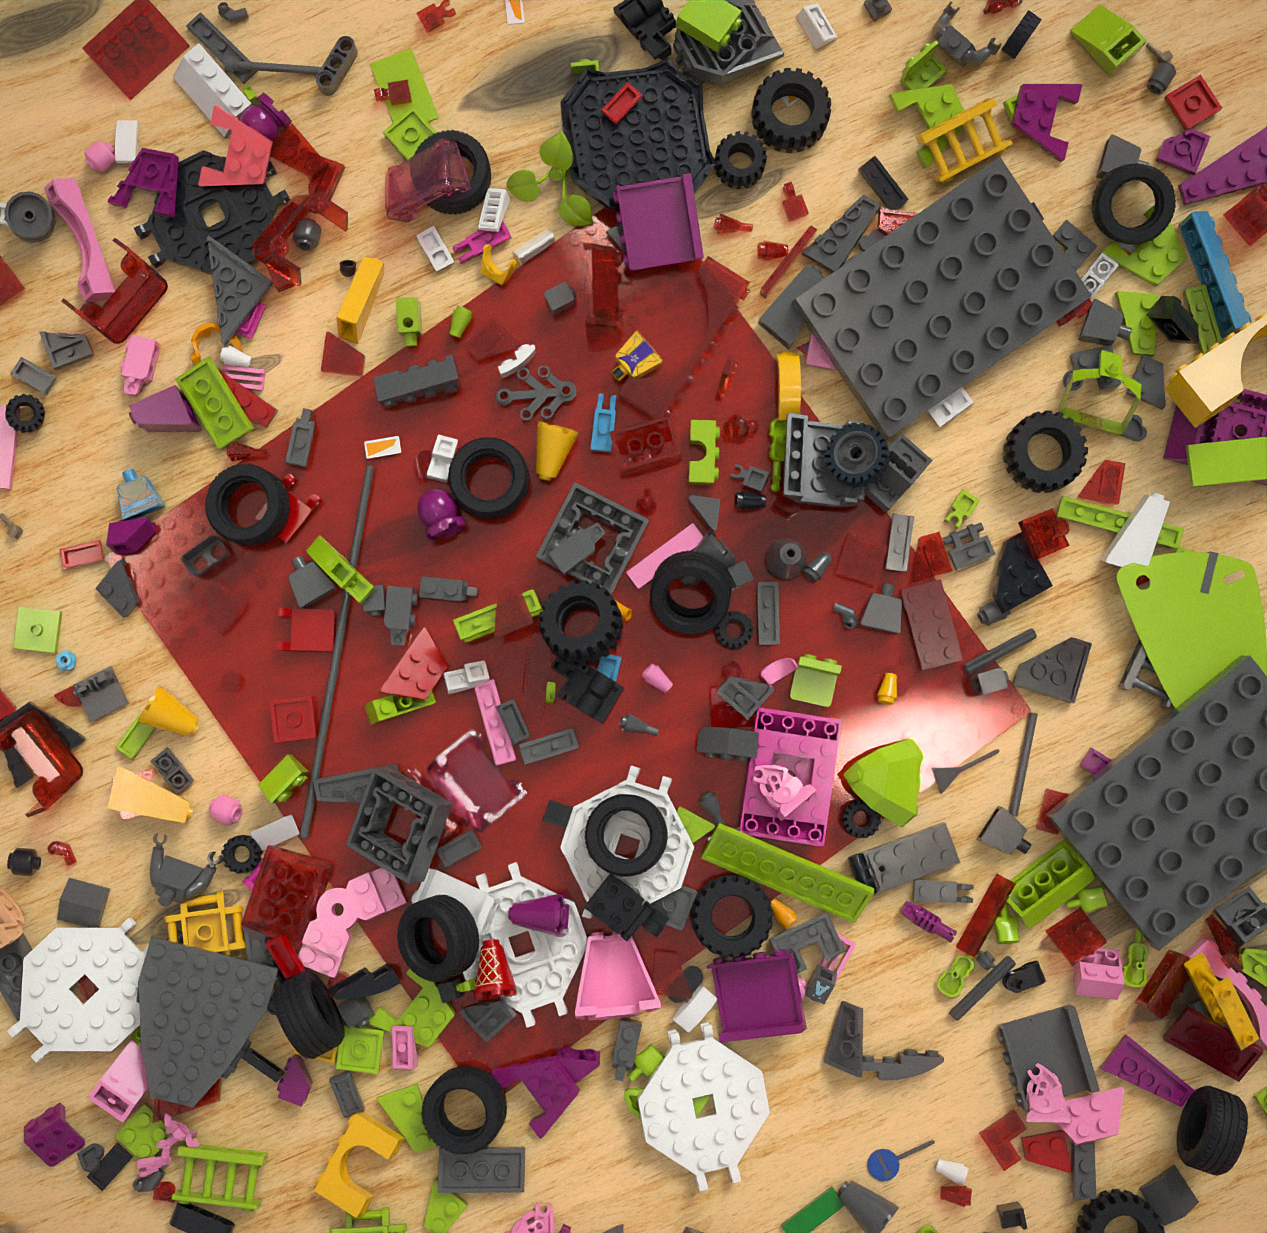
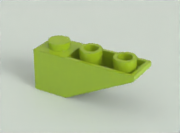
M431 690L424 701L414 700L410 697L402 698L397 697L398 695H389L367 703L365 708L370 723L373 725L435 704L436 701Z

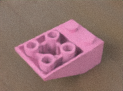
M134 1040L129 1042L88 1097L89 1100L121 1122H125L132 1116L149 1091L141 1046Z

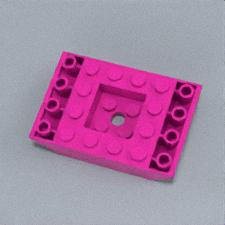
M760 707L757 709L753 732L759 733L757 758L748 759L740 815V832L750 836L824 847L842 720ZM762 765L784 767L792 771L795 777L797 776L803 787L810 784L816 791L781 821L777 816L778 810L771 807L760 792L759 784L752 782L754 776L756 778L762 777L760 772H753L754 768Z

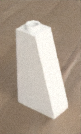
M1152 492L1151 496L1144 494L1102 555L1101 560L1120 567L1130 563L1149 566L1170 501L1164 500V495Z

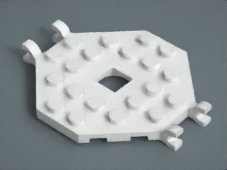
M631 766L627 780L573 807L560 848L587 902L610 873L602 870L591 859L585 844V826L591 812L599 803L620 794L637 795L652 802L662 813L666 821L668 840L662 857L651 869L635 876H614L626 883L650 904L682 888L694 845L668 795L672 782L671 778L663 776L660 788L657 790L636 783L640 768ZM621 811L614 814L607 821L604 828V842L608 850L614 856L622 859L628 858L615 854L621 834L640 840L635 858L645 851L650 840L646 821L639 814L631 811ZM584 909L582 916L591 919L593 914Z
M514 862L508 865L512 880L489 887L485 873L476 876L480 890L501 900L485 938L479 939V949L475 961L463 974L466 981L475 979L480 948L483 946L482 942L498 939L503 947L517 987V996L504 997V995H501V998L510 1007L523 1014L526 1027L528 1028L536 1023L531 1011L532 1009L555 1002L559 1016L567 1014L568 1010L563 997L586 951L588 938L576 903L569 899H564L565 904L569 905L568 929H563L562 933L566 934L564 937H556L512 924V921L508 918V911L513 903L557 894L522 877L518 863ZM529 931L535 951L515 957L509 937Z
M131 917L127 918L119 928L58 927L24 957L20 1020L7 1032L13 1038L27 1027L43 1044L41 1048L30 1056L36 1063L41 1061L50 1051H113L140 1025V1006L136 1002L137 987L148 946L142 952L126 935L137 924ZM86 975L99 990L83 1004L70 988Z
M709 1022L700 1023L703 1039L680 1044L679 1032L676 1029L667 1031L670 1047L666 1052V1056L649 1078V1082L644 1090L637 1097L646 1143L694 1173L696 1186L699 1188V1191L708 1190L704 1173L728 1167L729 1179L732 1180V1183L741 1182L737 1164L770 1114L762 1070L714 1039L712 1025ZM712 1094L715 1113L696 1118L692 1098Z

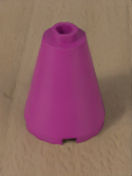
M556 894L513 903L512 907L509 908L508 918L512 921L513 925L556 937H564L566 934L562 933L563 929H568L569 905L564 902V899H568L567 895Z

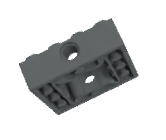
M574 482L536 558L559 570L548 555L551 552L549 548L558 541L563 543L567 540L566 535L577 528L581 518L586 514L621 533L617 536L614 547L609 556L607 555L602 569L596 566L594 562L585 560L567 575L578 581L587 580L589 585L595 582L600 587L606 588L610 595H613L649 525V520Z
M391 767L373 768L346 846L408 884L424 882L453 803ZM395 802L405 807L406 811H412L421 817L412 821L411 831L404 845L384 834Z

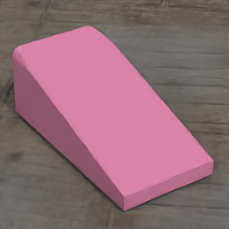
M393 1025L392 1068L413 1070L418 1067L413 1026Z

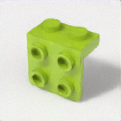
M936 40L932 44L928 42L920 50L921 53L917 57L913 55L905 63L906 67L902 70L903 75L900 82L907 90L929 88L946 74L947 69L934 56L939 45Z
M810 654L798 657L797 664L799 668L794 673L790 698L829 707L832 702L837 675L840 674L842 666L837 665L836 660L825 658L823 662L816 660L817 656Z

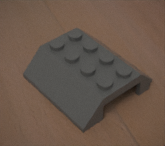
M787 413L783 496L797 503L829 507L857 506L858 501H864L865 487L862 485L860 487H854L853 485L850 487L841 483L829 470L825 450H828L826 447L827 443L831 442L830 437L832 435L835 436L838 429L843 430L845 425L851 426V423L859 425L861 422L848 421L844 425L808 421V415ZM856 452L853 456V459L859 458L862 455V452Z

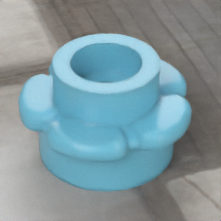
M68 650L62 651L55 659V662L58 664L57 667L62 671L72 670L76 665L75 654L70 653Z

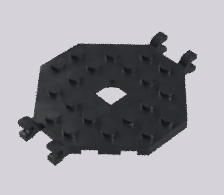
M203 150L178 162L174 218L162 216L154 212L160 193H157L154 201L155 206L152 214L149 215L148 221L134 227V230L141 240L148 237L151 232L153 233L161 249L160 252L148 256L155 268L163 265L165 261H170L213 275L207 242L208 235L250 265L258 261L254 256L260 255L277 207L292 202L286 190H283L272 196L266 182L264 184L198 186L203 166L224 172L226 157L216 156L211 152ZM271 161L268 164L266 177L277 174ZM218 202L225 218L209 227L200 211Z

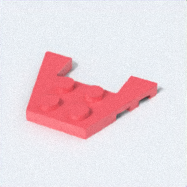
M214 105L210 124L229 129L232 133L224 172L203 166L198 186L264 184L273 142L253 128L248 127L234 115L223 110L219 105Z

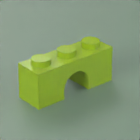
M691 420L690 444L702 446L705 449L706 456L700 461L689 462L688 485L713 486L714 480H718L719 468H715V460H719V447H715V440L720 437V427H716L715 420Z

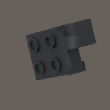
M624 0L613 8L616 16L637 41L639 40L640 47L644 52L647 50L654 60L657 58L664 60L672 54L671 45L663 36L676 28V20L673 13H669V9L664 7L662 0Z
M556 657L551 668L568 678L557 697L564 700L566 695L569 696L566 700L567 703L603 724L624 687L589 665L584 670V666H581L579 662L576 665H572L567 660L563 662Z
M612 874L607 876L584 906L586 910L617 934L620 933L625 941L631 938L640 925L653 936L658 937L669 920L667 916Z

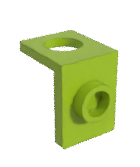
M582 59L579 62L571 63V74H582L586 68L599 71L598 60Z

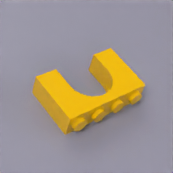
M365 1112L353 1114L347 1123L349 1127L346 1133H343L338 1139V1148L335 1153L333 1152L326 1162L328 1166L325 1172L318 1176L316 1180L317 1186L314 1190L355 1218L365 1214L374 1195L355 1184L349 1177L347 1159L350 1152L356 1146H366L389 1160L396 1156L405 1140V1137Z

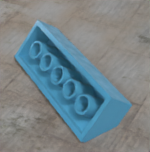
M1208 211L1191 212L1178 226L1201 285L1206 284L1220 336L1225 338L1233 332L1235 334L1239 333V329L1248 322L1251 323V316L1244 307L1243 295L1237 289V280L1229 268V258L1223 252L1222 240L1216 234L1214 219L1209 215Z

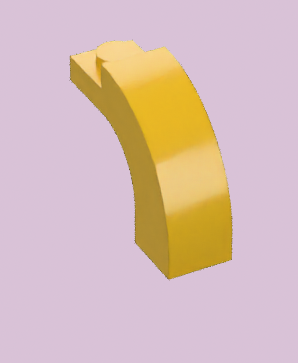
M790 351L776 353L778 371L777 411L779 420H787V413L800 414V360L797 353Z

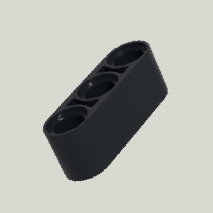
M177 1203L169 1222L171 1226L186 1233H232L235 1227L234 1222L191 1203Z

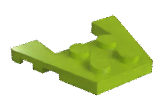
M952 84L895 92L889 95L896 113L915 103L927 129L964 111ZM962 125L955 128L956 131L954 133L956 136L964 128ZM944 134L937 137L940 152L949 144V140ZM929 146L916 151L923 168L929 166L935 160Z
M1155 204L1143 214L1147 219L1150 218L1154 211ZM1171 222L1165 228V231L1161 232L1162 234L1151 241L1143 243L1130 256L1115 241L1102 251L1119 263L1118 267L1129 270L1133 275L1153 286L1158 285L1187 258Z
M409 969L406 974L418 983L422 990L399 1019L395 1018L381 1006L375 1012V1016L369 1020V1024L392 1033L393 1025L413 1026L415 1043L429 1048L455 1016L456 1012L450 1002L442 1003L435 982L425 980Z

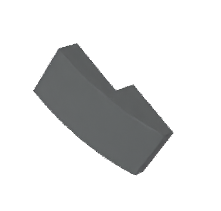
M168 747L150 761L164 776V780L177 795L194 781L187 769Z

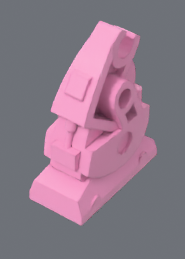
M777 765L756 766L753 772H760L762 777L756 778L754 776L752 782L759 784L760 792L765 797L767 803L778 810L777 816L781 821L816 791L810 784L803 787L797 776L792 777L789 775L788 769Z
M1037 1063L1035 1066L1040 1069L1038 1075H1033L1031 1070L1027 1071L1031 1080L1027 1085L1026 1100H1028L1029 1104L1027 1105L1030 1112L1027 1114L1026 1122L1072 1123L1071 1113L1064 1111L1066 1098L1063 1096V1086L1059 1082V1078L1047 1068ZM1036 1084V1091L1033 1093V1086Z
M537 1202L535 1210L525 1213L523 1217L515 1222L512 1231H506L505 1233H553L555 1221L551 1203H547V1210L543 1212L539 1209L541 1202Z

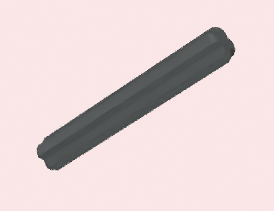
M1030 628L963 664V668L967 674H970L1036 639L1037 634L1034 629Z
M1006 956L949 1014L956 1021H959L1016 965L1015 961L1010 956Z

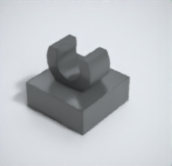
M887 0L864 1V6L873 21L892 11V7Z

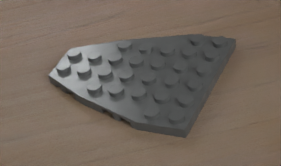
M151 937L139 976L141 1051L151 1098L194 1107L228 1069L265 1014L278 972L277 967Z

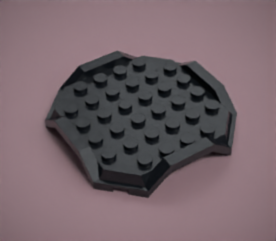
M668 59L642 69L606 73L586 68L577 79L576 84L560 102L562 132L566 136L573 153V163L569 168L573 184L609 210L620 212L619 204H615L613 198V191H616V185H632L681 177L683 174L691 173L695 194L716 165L710 151L705 124L702 84L691 76L687 77L679 71V67ZM628 82L643 96L615 125L601 112V109Z

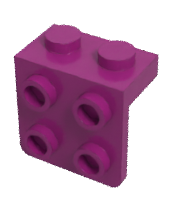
M61 1103L48 1108L42 1115L30 1120L24 1126V1143L49 1167L55 1166L85 1145V1139L66 1122L65 1107Z

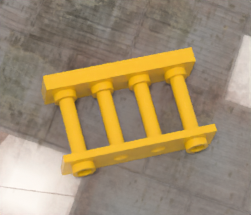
M986 98L915 136L918 144H926V146L930 147L941 173L933 177L934 182L947 183L954 179L953 175L993 154L999 155L1007 151L1006 147L1013 144L1011 140L1001 141L990 114L992 112L991 109L997 106L994 98ZM979 115L983 117L994 144L986 150H983L973 126V118ZM960 125L962 127L965 126L976 153L975 156L967 160L954 133L956 131L955 128ZM943 134L947 136L958 162V165L950 169L947 168L937 144V137Z
M1201 952L1185 962L1183 965L1210 1019L1219 1024L1225 1022L1228 1025L1241 1051L1257 1041L1259 1037L1231 979L1227 976L1223 980L1218 981L1206 956Z

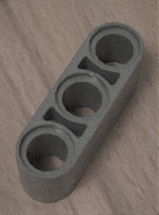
M342 36L337 40L316 76V83L321 93L326 96H331L337 91L358 55L355 42L349 36ZM346 46H351L349 51H343ZM336 63H340V64H341V66H340L339 68H336V69L333 68L334 64H336ZM326 80L331 81L327 86L322 85Z

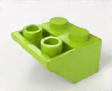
M287 754L258 786L271 803L286 802L293 794L291 792L292 789L296 786L300 787L308 779L306 775L309 771L292 754Z

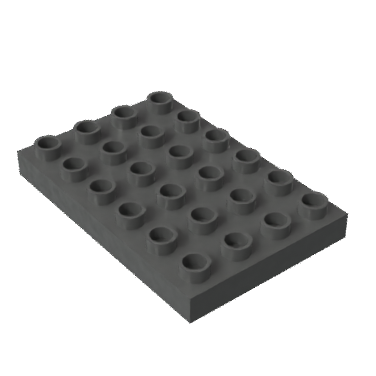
M999 157L792 301V304L872 423L886 439L1056 322L1092 295L1001 157Z
M1241 655L1045 814L1072 849L1090 866L1093 875L1148 943L1159 951L1267 863V676L1251 656Z

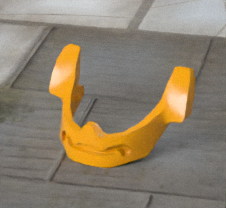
M210 322L196 328L191 339L194 353L190 355L194 366L202 361L199 351L200 340L203 337H209L211 333L221 335L218 324ZM234 335L229 344L243 352L237 335Z

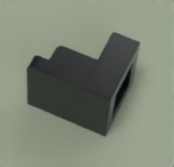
M550 800L542 820L567 828L573 807Z
M1018 1201L997 1205L1003 1229L1020 1226L1023 1230L1027 1229L1024 1209Z

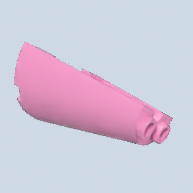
M615 931L612 932L611 936H604L603 932L592 933L587 941L575 1018L583 1020L584 1016H588L589 1020H609L637 1016L643 1010L650 1013L660 1009V1000L633 937L631 936L628 941H625L620 933L617 934Z

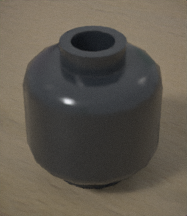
M16 848L13 853H9L7 868L11 869L13 875L32 876L36 869H40L41 857H38L35 849Z

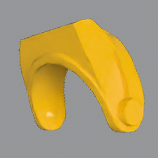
M487 244L483 247L481 274L503 285L516 270L518 261L512 259L508 269L501 272L492 261V246Z

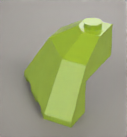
M914 738L877 749L858 760L843 774L852 790L871 809L896 825L904 827L918 814L916 803L917 795L921 789L922 776H920L921 763H924V753Z

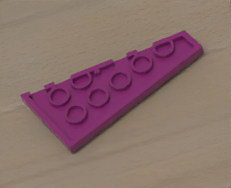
M1267 127L1181 183L1178 187L1183 204L1188 205L1266 184Z

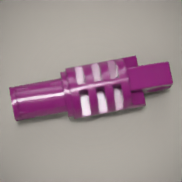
M906 901L900 910V913L913 924L930 934L936 933L950 943L954 939L953 935L956 936L957 934L956 930L943 924L940 917L921 906Z

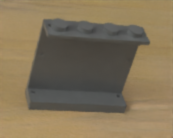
M1069 1004L998 1025L999 1031L996 1034L999 1043L1004 1046L1005 1052L1002 1055L1005 1064L1009 1065L1011 1073H1008L1011 1085L1016 1087L1017 1094H1014L1018 1107L1021 1106L1025 1112L1029 1111L1027 1105L1029 1103L1026 1100L1027 1085L1031 1080L1027 1071L1031 1070L1033 1075H1038L1040 1069L1035 1066L1037 1063L1047 1068L1059 1078V1082L1063 1086L1062 1093L1064 1097L1086 1090L1091 1093L1100 1091L1076 1007ZM1036 1084L1033 1086V1093L1036 1091Z

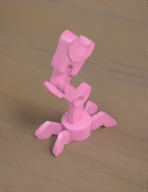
M165 1113L164 1124L166 1134L172 1133V1135L166 1140L156 1143L157 1148H162L160 1157L142 1158L136 1161L140 1177H145L159 1171V1168L166 1164L170 1166L172 1159L169 1155L170 1148L178 1140L183 1141L185 1139L187 1147H199V1141L196 1138L192 1139V1137L198 1134L197 1131L193 1130L191 1132L185 1124L171 1120V1116Z

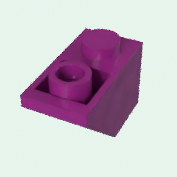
M147 517L109 523L106 546L116 555L136 552L157 531V527Z
M571 1047L558 1048L557 1059L572 1080L577 1083L600 1066V1051L593 1049L577 1050Z
M295 1054L292 1058H288L284 1070L287 1073L285 1079L281 1078L277 1091H280L279 1099L302 1107L307 1100L313 1081L302 1057Z

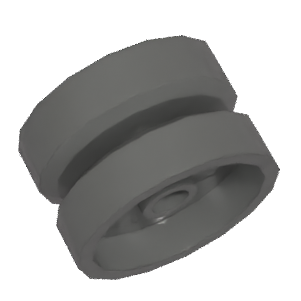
M30 191L20 192L12 196L7 202L4 211L5 220L13 233L21 240L30 243L41 242L47 239L54 231L56 224L55 214L47 200L40 194Z

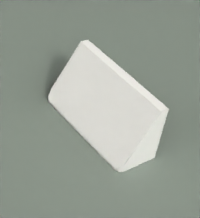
M818 3L803 7L797 14L798 21L815 49H819L838 38Z
M545 230L513 252L519 262L523 264L555 243L554 235L550 231Z
M292 815L251 832L252 837L262 850H266L300 834Z

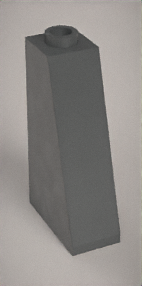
M807 264L759 318L758 324L788 350L792 347L804 321L792 304V301L822 281V272L816 266L811 267Z

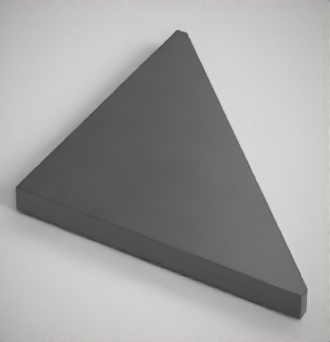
M208 235L207 242L222 338L221 342L226 346L273 285V282Z

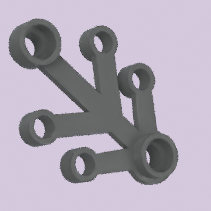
M543 365L538 368V376L541 379H546L555 388L547 389L530 375L527 368L521 367L517 371L518 379L525 381L535 390L511 392L507 388H502L498 390L496 399L502 406L510 405L513 400L535 399L528 408H524L520 412L521 419L529 422L532 420L533 414L548 397H556L549 406L543 407L541 410L542 418L550 420L563 402H570L576 397L577 390L572 382H561L550 373V369L547 366ZM542 369H546L548 373L547 375L542 376L540 374V371ZM521 371L527 372L526 377H520L519 374ZM564 388H569L570 393L564 394L562 390ZM502 393L508 394V398L505 400L501 399L500 396ZM545 410L551 411V415L548 417L544 416L543 413ZM529 412L531 415L529 418H524L523 413Z

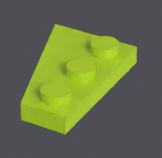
M1117 291L1115 296L1120 305V312L1124 314L1125 326L1132 328L1128 339L1131 354L1154 356L1156 325L1146 314L1158 301V294Z
M418 1083L376 1098L415 1153L437 1146V1143H434L433 1139L429 1137L427 1130L424 1128L425 1125H423L421 1114L423 1098Z

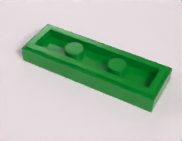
M831 1186L782 1223L781 1227L785 1233H810L845 1205Z

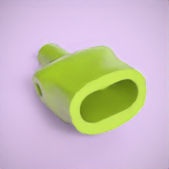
M1102 885L1082 889L1078 892L1077 899L1066 901L1068 909L1081 907L1085 913L1109 907Z
M1007 903L999 904L1000 917L993 920L997 944L1020 942L1018 919L1009 916Z
M651 1043L635 1057L634 1064L636 1068L628 1077L633 1082L642 1073L650 1077L665 1056Z

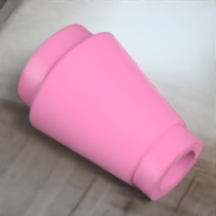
M652 663L641 675L645 682L664 693L673 685L659 666H655Z

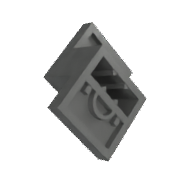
M902 433L888 447L890 461L886 465L887 470L882 472L883 476L880 479L877 477L875 479L876 482L873 484L870 482L868 486H865V495L886 513L933 461Z

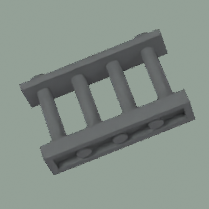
M1139 639L1118 687L1123 690H1131V688L1137 687L1163 699L1160 707L1169 708L1173 704L1166 691L1140 680L1137 676L1139 670L1143 668L1156 673L1151 662L1148 661L1147 653Z

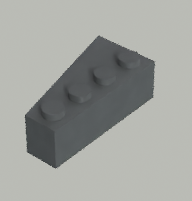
M453 355L445 356L446 361H437V359L428 361L425 367L410 366L406 369L405 373L397 370L373 377L378 402L381 406L392 407L397 405V402L404 400L406 403L416 401L417 397L425 396V398H432L437 396L439 392L453 393L458 391L457 388L462 386Z

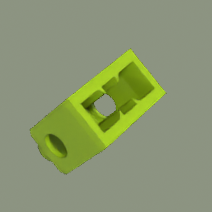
M417 297L395 298L398 333L404 336L405 347H416L417 335H422L421 302ZM413 322V325L407 328V324Z

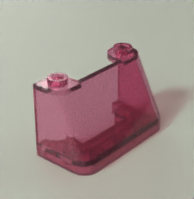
M446 138L439 139L435 142V145L399 165H393L388 168V171L385 173V212L389 220L408 223L416 219V209L442 195L450 196L456 189H460L461 193L471 189L456 142L449 141Z
M471 729L437 756L427 767L429 776L470 825L481 833L523 798L527 792L520 781H508L482 751L484 747L483 737Z

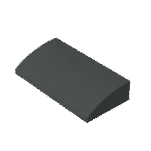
M24 933L16 941L0 949V992L17 1021L20 1020L23 960L33 950Z

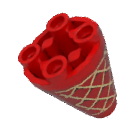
M498 939L483 941V946L480 948L473 990L474 1000L486 999L487 996L488 1000L501 999V995H504V997L517 996V987L500 941Z

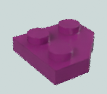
M1189 129L1182 134L1167 138L1162 143L1156 161L1190 175H1195L1211 136L1194 129Z

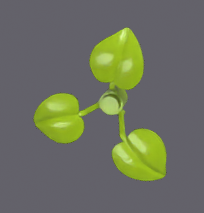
M561 131L543 142L540 147V157L546 165L552 166L550 171L536 181L534 172L527 169L518 170L509 177L506 186L518 199L531 202L540 195L538 184H541L549 176L554 181L562 180V200L564 202L558 206L560 217L568 224L587 226L593 223L589 202L578 194H571L566 198V182L568 180L566 175L573 163V153L566 136Z

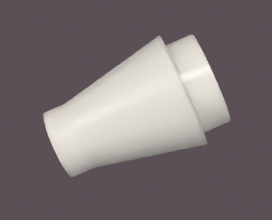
M229 345V347L223 346L219 361L223 362L224 365L249 368L252 356Z
M939 1159L935 1171L956 1184H964L969 1168L965 1167L963 1163Z

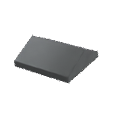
M69 878L59 900L57 919L88 928H100L110 888Z
M1175 1165L1139 1188L1149 1205L1155 1210L1154 1212L1159 1215L1163 1226L1185 1217L1199 1203Z

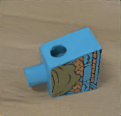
M129 469L122 473L126 483L117 486V493L124 520L137 519L166 507L149 478L145 476L137 478L134 469Z

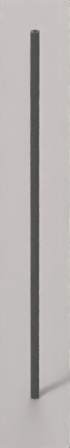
M366 465L349 559L350 564L355 569L357 568L374 466ZM345 589L300 834L302 838L309 837L316 798L313 780L320 776L352 595Z

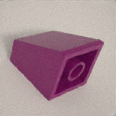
M176 385L129 405L131 410L129 416L134 424L137 423L139 428H143L148 432L202 431L191 404L182 390Z

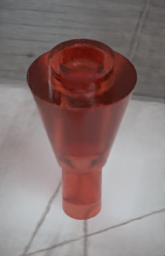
M720 214L719 217L715 218L714 229L717 230L718 234L739 231L752 232L753 224L742 223Z
M232 441L227 446V457H230L232 462L253 457H266L267 455L266 449H254Z

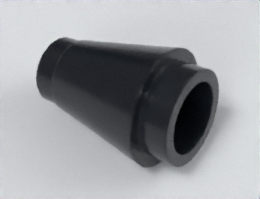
M743 490L735 493V509L744 511L765 508V495Z

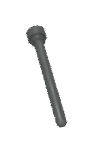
M226 55L224 64L225 73H234V71L242 69L317 75L321 67L238 61L234 56Z

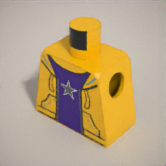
M636 331L615 355V360L619 366L611 371L617 381L623 379L627 374L633 381H636L662 366L663 360L642 335Z

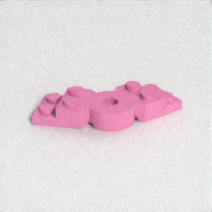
M381 867L350 880L346 889L333 888L326 891L317 903L316 912L318 919L309 923L302 940L303 945L298 958L303 966L336 978L352 940V935L348 929L352 928L359 918L369 921L407 903L397 877ZM338 904H342L344 907V911L340 916L335 913V907Z

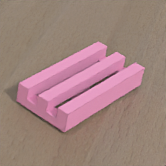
M223 365L224 373L233 379L259 382V385L240 383L245 388L263 391L266 373L264 369ZM228 372L260 374V377L228 374Z
M840 934L838 935L843 946L845 947L848 944L849 947L835 971L837 973L836 980L856 946L854 942ZM840 954L833 957L827 968L828 970L832 971ZM823 957L820 963L822 967H825L828 962L825 957Z

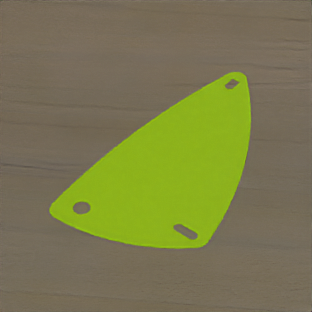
M1177 552L1152 556L1149 566L1130 563L1120 568L1117 573V582L1135 629L1175 709L1241 655L1251 656L1267 676V645L1263 607L1254 567L1247 561L1218 554L1209 594L1200 592L1210 553ZM1239 570L1244 571L1245 576L1228 585L1224 583V577ZM1141 575H1145L1150 579V586L1146 590H1141L1136 585V580Z

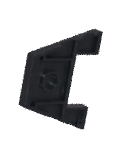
M31 701L0 722V747L5 754L8 762L7 766L12 773L16 788L34 776L21 758L50 737L56 735L68 751L86 739L83 735ZM27 713V714L24 715L22 718L16 720L17 718H19V717L22 716L23 714Z

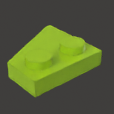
M438 1178L433 1183L424 1227L431 1233H446L468 1206V1203L456 1193H438Z

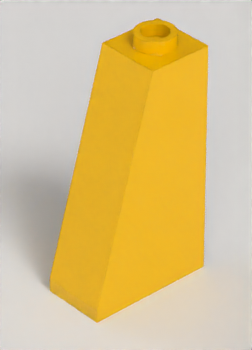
M363 257L336 317L339 338L356 344L361 339L384 276V263L376 258Z
M117 766L108 804L109 809L185 823L186 819H191L193 807L189 806V801L124 767Z

